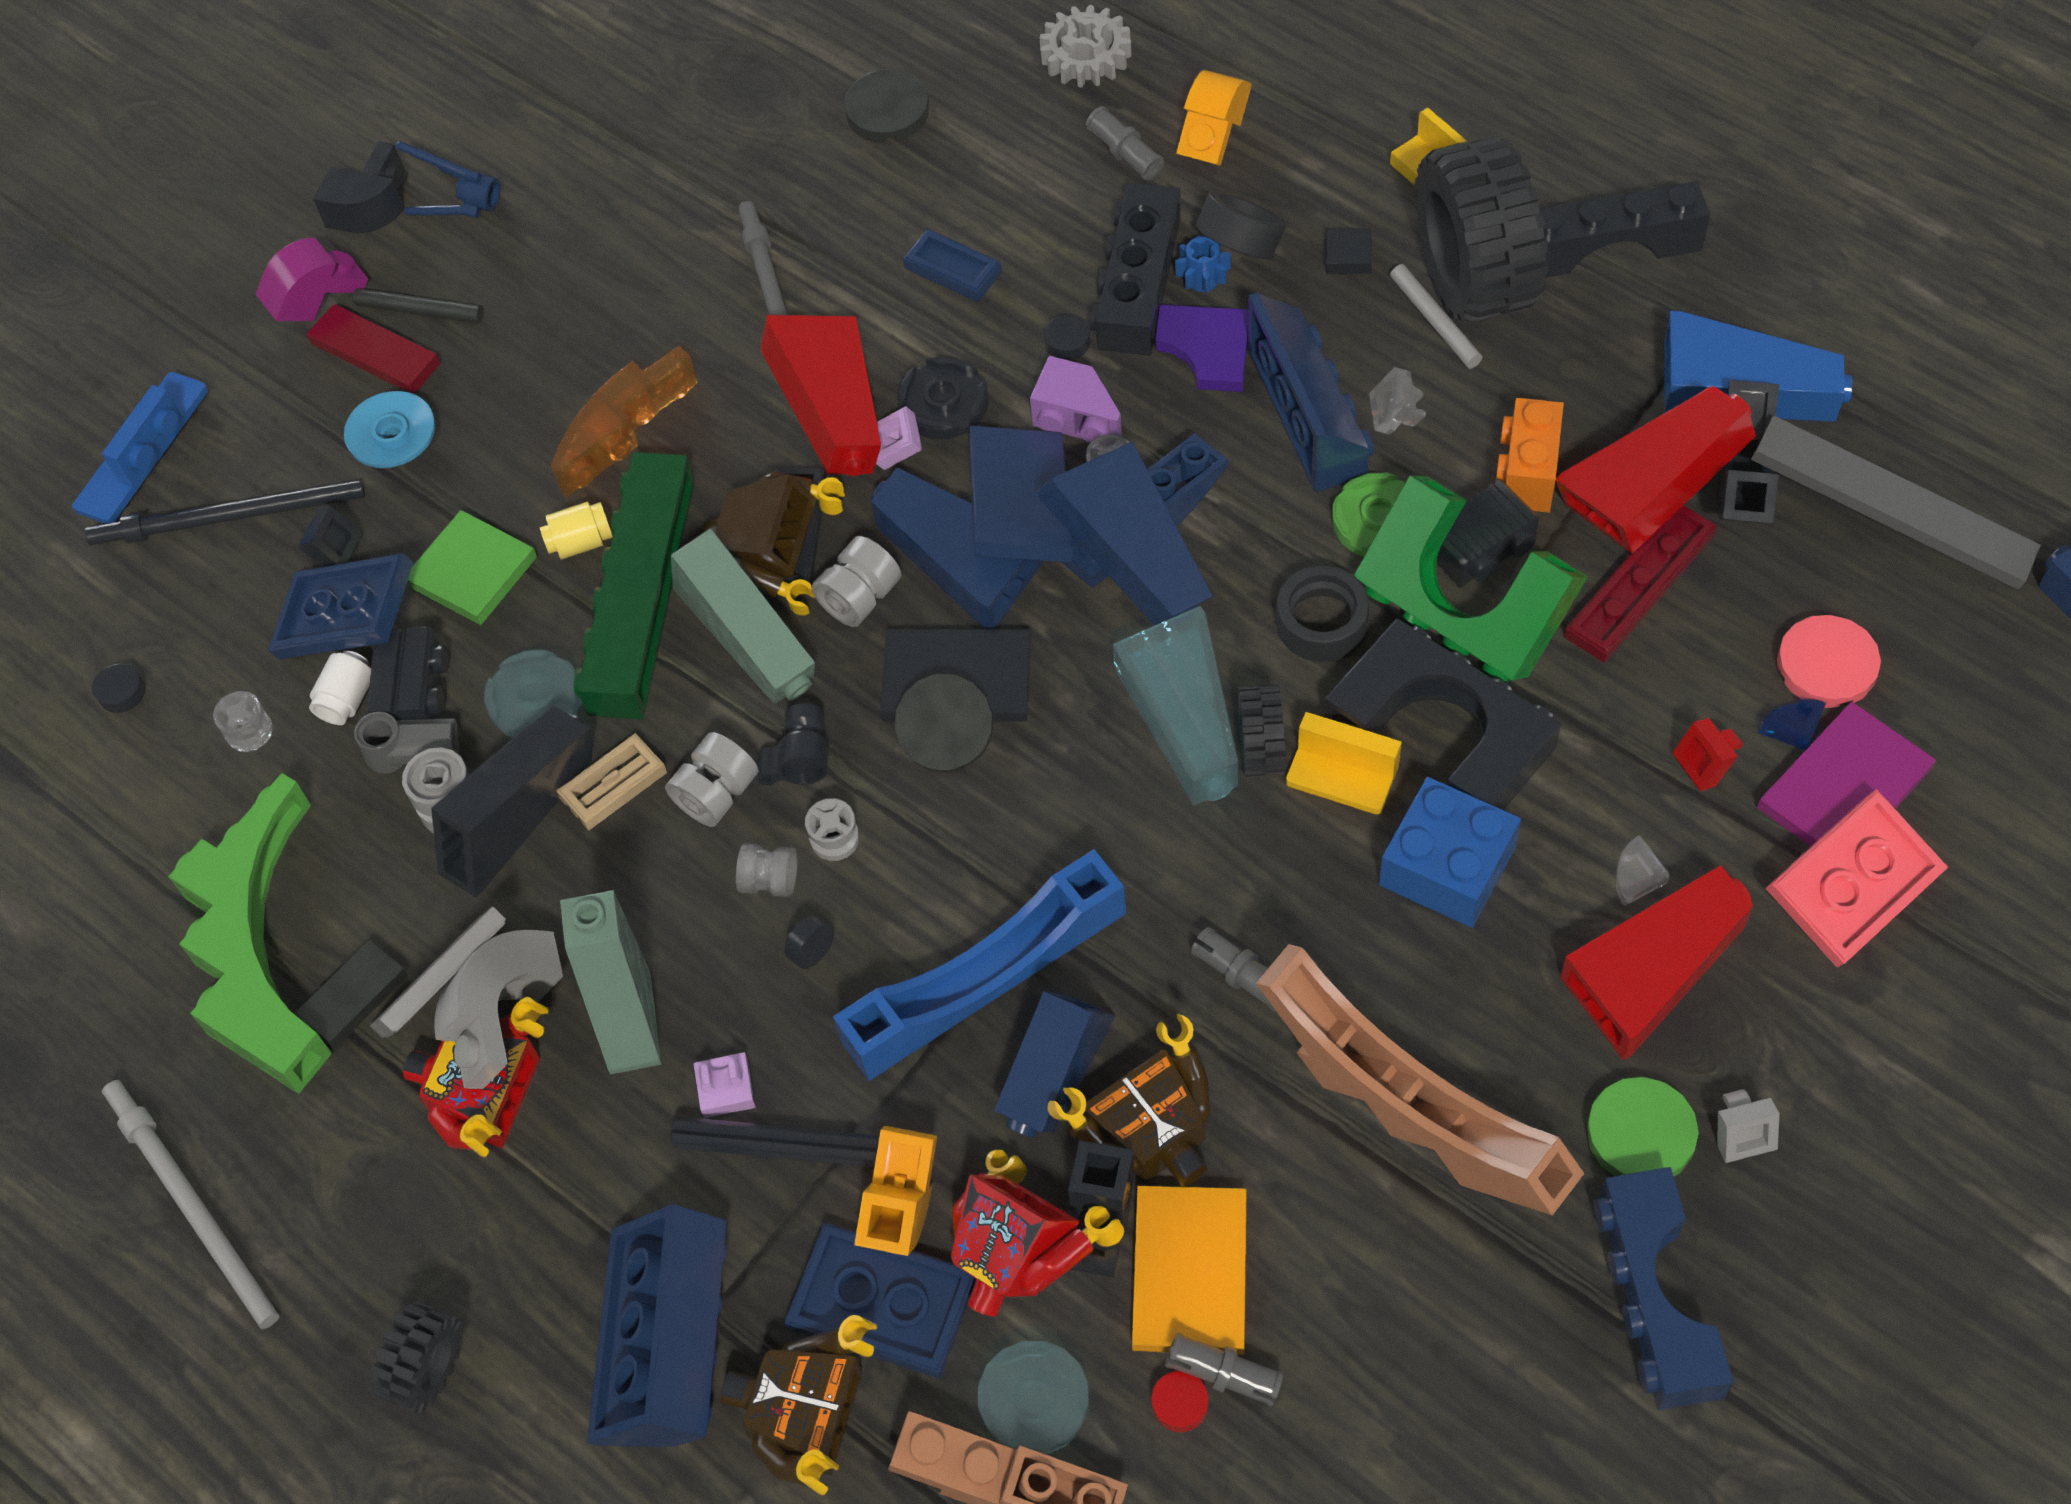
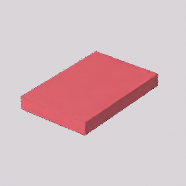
M1876 789L1859 802L1765 889L1836 967H1839L1854 956L1941 875L1948 866Z

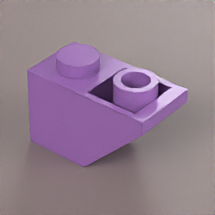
M1049 356L1030 397L1033 426L1039 427L1044 431L1062 432V434L1084 439L1094 445L1104 444L1119 448L1122 443L1121 414L1093 367Z

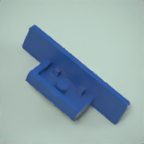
M169 372L158 387L151 385L102 452L105 460L72 504L74 511L79 515L103 524L114 523L207 394L208 389L205 383L175 372Z

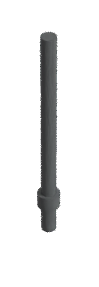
M745 201L738 207L744 227L741 236L746 252L752 255L769 315H787L769 254L771 242L767 228L761 225L755 204L752 201Z

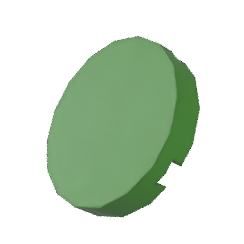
M1387 472L1361 475L1351 479L1343 486V491L1338 497L1336 496L1332 508L1333 530L1341 544L1354 554L1363 557L1366 555L1402 491L1405 482L1397 480V475Z
M1646 1077L1622 1079L1606 1087L1594 1101L1587 1125L1588 1142L1591 1152L1601 1167L1614 1176L1671 1167L1673 1176L1681 1173L1692 1159L1699 1134L1695 1112L1685 1097L1665 1082Z

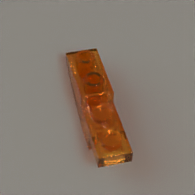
M677 346L644 371L631 361L596 391L579 411L563 436L551 464L559 489L566 498L579 488L590 484L598 474L609 466L624 459L631 450L638 446L634 430L640 425L648 423L655 414L676 399L684 397L692 387L698 384L691 357L680 346Z

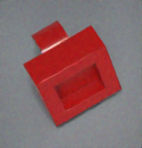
M1706 718L1693 722L1672 754L1698 789L1704 791L1717 786L1738 757L1734 750L1740 749L1744 744L1732 729H1725L1719 732L1712 721Z

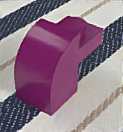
M315 237L304 238L285 246L269 261L257 288L256 296L276 321H315L325 293H354L356 288L365 289L368 278L348 253L337 250L326 252Z

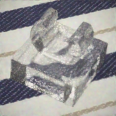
M1394 367L1369 393L1375 431L1390 435L1401 423L1413 427L1426 416V411L1416 408L1415 404L1423 397V392L1413 387L1410 371Z

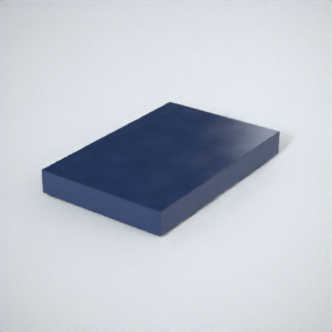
M402 553L294 572L268 651L278 659L388 643L414 562Z
M824 1223L784 1322L786 1328L812 1336L840 1328L842 1322L847 1317L859 1315L877 1325L876 1330L867 1331L862 1338V1341L874 1346V1353L871 1357L941 1379L966 1312L967 1303L976 1278L953 1263L912 1251L908 1256L855 1246V1232Z

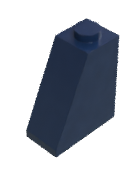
M1043 991L994 1109L995 1112L1009 1117L1006 1123L1008 1128L1033 1138L1036 1137L1038 1131L1042 1133L1055 1132L1061 1120L1054 1119L1047 1110L1049 1101H1056L1065 1113L1071 1099L1064 1093L1063 1088L1078 1089L1115 1015L1070 995Z

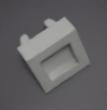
M1744 1089L1723 1094V1100L1728 1109L1718 1111L1717 1148L1725 1163L1778 1150L1780 1113L1772 1099L1767 1098L1751 1102L1748 1093Z

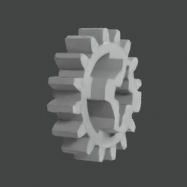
M1089 5L1086 12H1080L1074 6L1071 7V15L1069 16L1058 12L1056 13V24L1046 22L1045 34H1040L1039 37L1042 65H1048V74L1050 76L1061 73V83L1063 84L1068 83L1071 79H1077L1078 87H1083L1085 80H1092L1095 86H1099L1100 77L1106 76L1111 80L1115 79V68L1125 70L1127 68L1126 58L1132 56L1130 28L1123 27V18L1121 16L1110 19V9L1105 8L1100 13H1095L1093 5Z

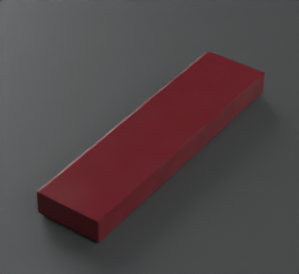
M1683 505L1633 554L1629 555L1566 627L1564 638L1605 663L1715 536L1717 525Z

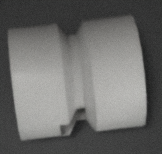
M862 536L855 537L839 554L837 558L838 565L834 564L833 567L826 568L811 586L812 592L820 605L835 619L851 627H858L876 606L875 598H884L902 577L901 570L891 555L879 544Z
M712 732L707 734L691 754L693 764H683L665 786L669 797L682 811L709 827H715L733 805L731 795H741L759 772L756 763L740 746L727 737Z
M442 747L430 748L416 754L407 763L402 774V785L408 798L416 809L425 828L433 834L431 808L470 775L462 758L453 750Z

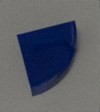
M1802 699L1799 703L1775 708L1763 720L1759 734L1807 750L1826 702Z

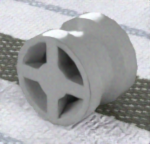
M834 798L816 802L809 809L805 817V827L814 853L828 861H839L849 857L859 844V831L852 808L846 802ZM835 831L840 833L839 835L826 837L828 833Z

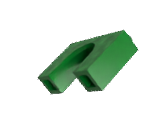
M1409 476L1354 576L1366 585V593L1371 598L1383 604L1393 602L1405 610L1403 617L1411 624L1424 630H1429L1430 627L1445 636L1442 642L1451 650L1464 656H1468L1471 653L1485 662L1482 668L1491 676L1504 682H1508L1509 679L1528 678L1588 576L1548 551L1531 552L1507 595L1496 608L1482 616H1474L1462 612L1444 596L1437 579L1436 562L1440 547L1467 500L1428 476Z

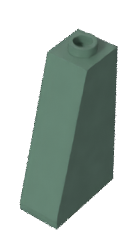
M711 529L671 555L674 591L774 705L785 697L789 701L794 700L811 687V679L814 678L815 662Z
M614 890L560 900L565 949L609 1073L616 1074L662 1065L651 973Z

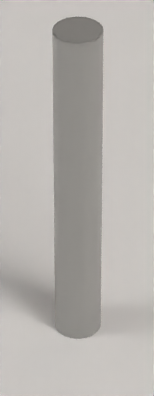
M1404 264L1396 266L1390 274L1394 282L1469 369L1477 366L1482 360V355L1408 268Z

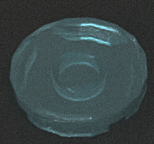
M546 650L523 651L508 657L498 666L500 670L495 673L493 679L490 675L485 685L484 703L491 720L505 735L511 737L517 736L552 705L574 716L581 705L580 697L574 694L575 670L573 665L566 659L564 661L562 658L556 657L555 653Z
M1021 1341L1002 1349L986 1365L978 1384V1409L987 1432L996 1441L998 1440L1002 1445L1016 1450L1020 1445L1047 1455L1065 1447L1076 1436L1075 1433L1081 1428L1082 1423L1085 1422L1089 1412V1386L1080 1363L1064 1348L1046 1341Z

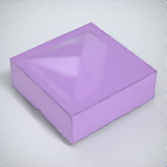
M906 406L877 422L881 448L876 464L885 470L922 450L915 413Z

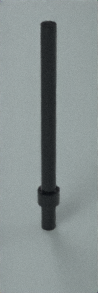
M360 479L143 517L141 513L122 516L120 522L86 527L85 537L89 545L125 540L128 544L145 541L148 535L364 498L365 491Z

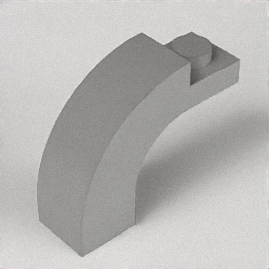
M518 930L493 937L483 943L444 986L436 1005L435 1037L436 1040L455 1041L454 1058L457 1066L460 1067L464 1088L484 1089L508 1064L498 1017V1001L521 1000L529 997L539 1002L563 977L554 932Z

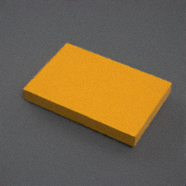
M1137 1186L1133 1351L1169 1352L1175 1334L1179 1332L1183 1336L1217 1349L1224 1350L1228 1346L1236 1349L1237 1354H1244L1246 1189Z

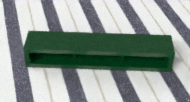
M632 452L629 470H623L621 474L620 493L622 500L620 509L615 508L611 517L613 539L611 547H606L602 555L604 578L602 586L596 587L593 594L594 621L592 627L585 629L583 637L584 664L583 668L576 669L574 675V694L580 697L587 716L644 720L673 587L671 555L681 549L695 486L687 455Z

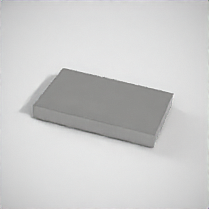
M494 907L487 910L370 1027L381 1038H388L396 1033L462 967L467 959L505 924L504 921L506 919Z

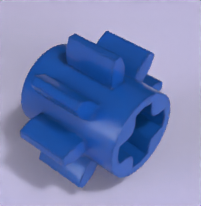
M1197 236L1187 245L1181 244L1179 246L1180 258L1175 260V275L1177 277L1185 276V289L1192 288L1195 291L1209 293L1218 284H1226V271L1231 269L1230 252H1221V244L1208 237Z

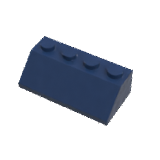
M1260 293L1249 295L1248 354L1314 492L1347 483L1351 479L1367 474L1368 458L1373 455V444L1370 435L1365 428L1359 429L1355 421L1356 412L1353 401L1348 393L1342 394L1338 386L1339 379L1334 362L1330 358L1325 360L1321 352V339L1314 324L1308 326L1301 309Z
M671 1204L611 1229L587 1444L595 1446L676 1447L707 1436V1426L712 1415L710 1403L712 1372L717 1361V1351L715 1348L717 1318L722 1307L720 1295L722 1265L727 1254L725 1242L727 1220Z

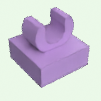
M745 1052L694 1063L700 1110L704 1119L756 1108L749 1062Z

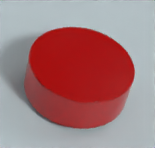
M1181 1371L1164 1375L1156 1383L1152 1392V1409L1155 1418L1163 1427L1174 1432H1187L1198 1427L1208 1412V1393L1203 1382L1199 1378Z

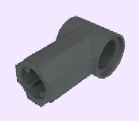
M374 712L362 717L354 730L355 740L365 762L370 769L377 773L386 774L394 772L404 764H407L416 754L430 748L442 747L453 750L457 754L459 753L458 726L455 719L395 720L393 716L387 713ZM388 740L382 745L375 746L380 741Z

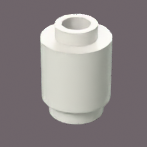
M352 651L331 654L310 693L312 700L309 706L310 711L318 718L335 725H344L348 718L354 717L370 684L371 668L369 667L368 660Z

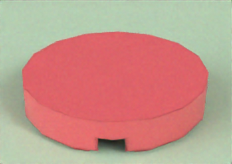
M1833 615L1811 616L1795 623L1784 635L1777 657L1778 671L1781 670V674L1785 678L1784 684L1789 691L1806 703L1825 708L1840 707L1841 703H1848L1852 700L1855 703L1863 699L1873 688L1881 665L1878 645L1867 630L1849 619Z

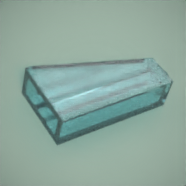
M1198 606L1113 644L1115 671L1193 806L1206 800H1219L1238 786L1237 754L1206 615L1202 607Z

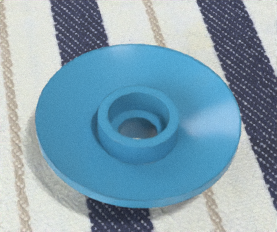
M403 391L380 393L363 401L350 414L344 428L345 444L351 455L367 466L391 468L403 465L418 457L428 447L435 432V418L429 405L417 395Z

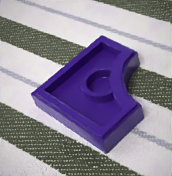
M1160 305L1156 332V351L1173 354L1185 361L1195 374L1197 389L1243 392L1248 344L1249 309Z

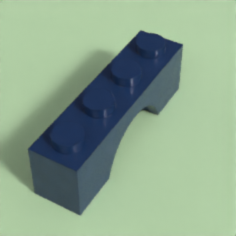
M1671 1167L1605 1178L1599 1198L1594 1199V1212L1599 1230L1601 1232L1608 1231L1614 1251L1608 1252L1609 1268L1614 1283L1616 1285L1623 1284L1628 1304L1623 1305V1318L1629 1337L1631 1339L1638 1338L1643 1359H1638V1373L1644 1392L1646 1394L1653 1393L1657 1410L1725 1399L1734 1382L1718 1327L1699 1323L1677 1311L1662 1293L1656 1277L1655 1259L1657 1254L1679 1237L1686 1220Z

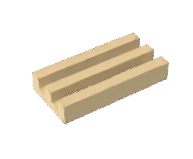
M634 733L559 788L557 793L562 802L570 807L571 812L577 818L579 817L582 824L589 831L665 775L667 771L662 761ZM636 753L640 754L637 758L628 763L619 771L614 770L621 764H623L625 761H627L629 758L634 756ZM598 781H602V783L599 786L594 788L580 800L576 798Z

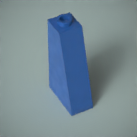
M1670 311L1664 337L1665 413L1711 386L1727 394L1728 382L1730 380L1779 384L1776 417L1780 419L1836 422L1842 403L1850 402L1852 375L1844 373V355L1682 311Z

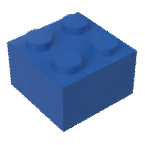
M1427 777L1382 856L1379 886L1473 928L1516 848L1522 818Z

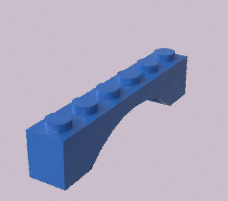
M1095 849L1051 876L1037 894L1013 917L966 952L920 976L894 985L877 988L833 1016L841 1043L867 1080H872L1126 914L1123 884Z

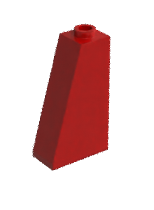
M767 315L760 342L761 353L827 474H846L849 476L873 474L881 448V441L856 316Z
M1714 386L1707 388L1562 472L1556 478V483L1564 504L1633 554L1756 437L1751 420V408L1736 394L1728 396Z
M1720 865L1567 955L1560 979L1620 1057L1625 1060L1635 1053L1743 931L1753 908L1751 896L1745 885L1737 878H1731Z

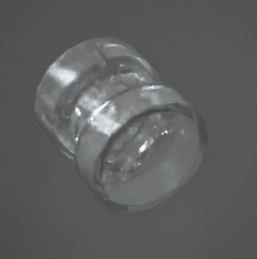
M744 843L739 851L736 867V888L738 892L756 894L759 890H766L768 888L772 896L790 898L797 875L796 849L778 846L771 853L769 850H764L759 844Z

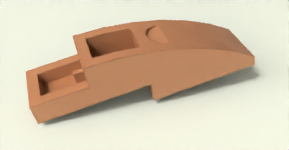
M910 1411L906 1415L888 1468L889 1471L939 1488V1494L967 1504H1122L1128 1484L1029 1448L1019 1445L1016 1450Z

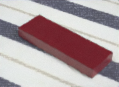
M335 304L306 333L310 344L412 394L416 393L441 364L436 353Z

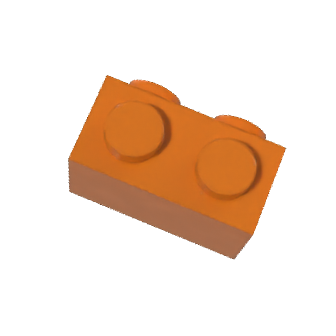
M1516 398L1513 416H1504L1500 444L1509 445L1508 455L1499 454L1496 481L1502 479L1533 511L1550 513L1556 480L1564 403Z

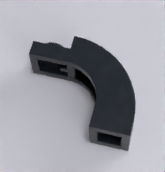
M1730 380L1728 382L1727 395L1736 394L1740 396L1751 408V420L1756 437L1717 473L1716 504L1719 520L1773 524L1779 474H1773L1771 469L1751 460L1768 423L1773 415L1776 416L1779 384Z

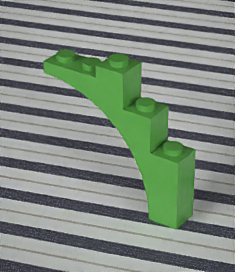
M281 773L271 786L261 791L256 803L245 816L228 829L223 841L217 848L201 839L190 852H187L179 859L175 870L168 877L187 901L206 912L202 918L192 923L186 933V937L179 945L197 967L218 980L214 986L207 988L202 993L197 1006L190 1014L207 1035L299 1094L332 1053L320 1036L289 1011L283 1003L270 974L266 955L264 913L273 870L290 834L311 806L298 783Z

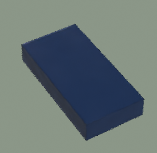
M926 229L903 258L905 269L976 302L980 301L1002 273L1000 261L929 229Z

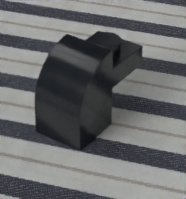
M378 141L362 173L334 167L329 168L313 198L325 228L351 233H366L387 226L401 214L405 207L397 189L404 183L405 167L401 163L395 145Z
M1079 1140L1068 1189L1069 1215L1079 1220L1077 1229L1082 1231L1086 1228L1084 1219L1090 1208L1103 1206L1109 1212L1110 1218L1099 1229L1108 1226L1112 1220L1119 1219L1123 1225V1235L1125 1236L1133 1190L1134 1150ZM1122 1238L1118 1243L1109 1247L1101 1246L1095 1241L1092 1244L1093 1251L1070 1270L1114 1278Z

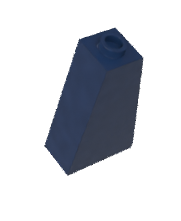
M1133 441L1051 478L1037 491L1041 502L1155 627L1170 620L1173 621L1175 627H1179L1201 615L1198 606L1213 596Z
M898 467L888 480L880 482L873 492L871 505L876 528L984 629H996L1043 564V561L974 556L972 504Z

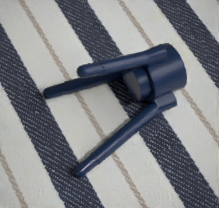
M402 141L396 143L397 149L437 166L441 172L457 178L456 197L463 201V205L405 207L404 213L406 215H466L478 218L481 209L491 212L497 206L501 190L498 178L465 169Z

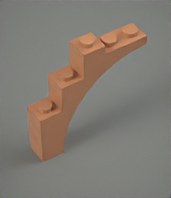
M1288 944L1256 982V985L1302 1045L1297 1054L1323 1088L1364 1100L1390 1136L1435 1150L1461 1186L1553 1216L1584 1175V1172L1558 1136L1527 1126L1486 1106L1448 1083L1389 1039L1327 979L1302 947Z

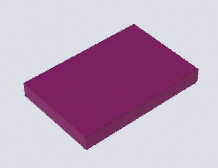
M1851 702L1760 799L1757 809L1811 847L1859 802L1876 789L1896 809L1933 769L1936 759Z

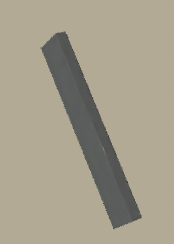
M1774 415L1768 423L1751 460L2017 590L2026 582L2041 547L2040 544Z

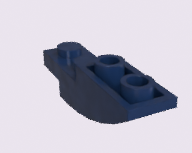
M1194 433L1148 469L1177 527L1212 488L1227 468L1228 459ZM1073 538L1071 562L1061 563L1091 588H1094L1109 575L1080 543Z

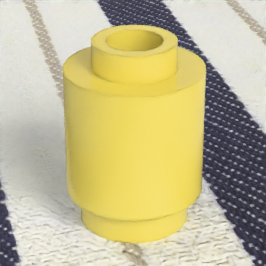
M587 501L545 515L548 525L540 527L548 553L551 554L558 551L561 560L604 546L602 541L613 538L601 502L589 505Z

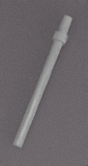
M114 1080L105 1085L102 1089V1094L119 1117L117 1126L127 1141L137 1144L260 1329L272 1326L279 1319V1314L155 1133L157 1125L145 1107L136 1105L120 1080Z

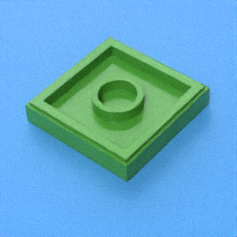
M460 510L413 565L407 586L482 625L534 562L537 555L533 547Z

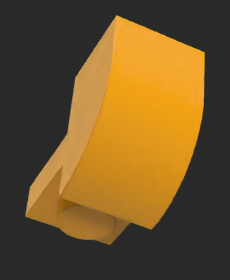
M1208 70L1201 71L1189 91L1184 109L1188 110L1176 154L1221 166L1232 124L1241 126L1252 83Z
M884 1126L881 1129L873 1180L863 1191L855 1246L908 1256L916 1247L924 1226L933 1184H930L937 1142L936 1135Z

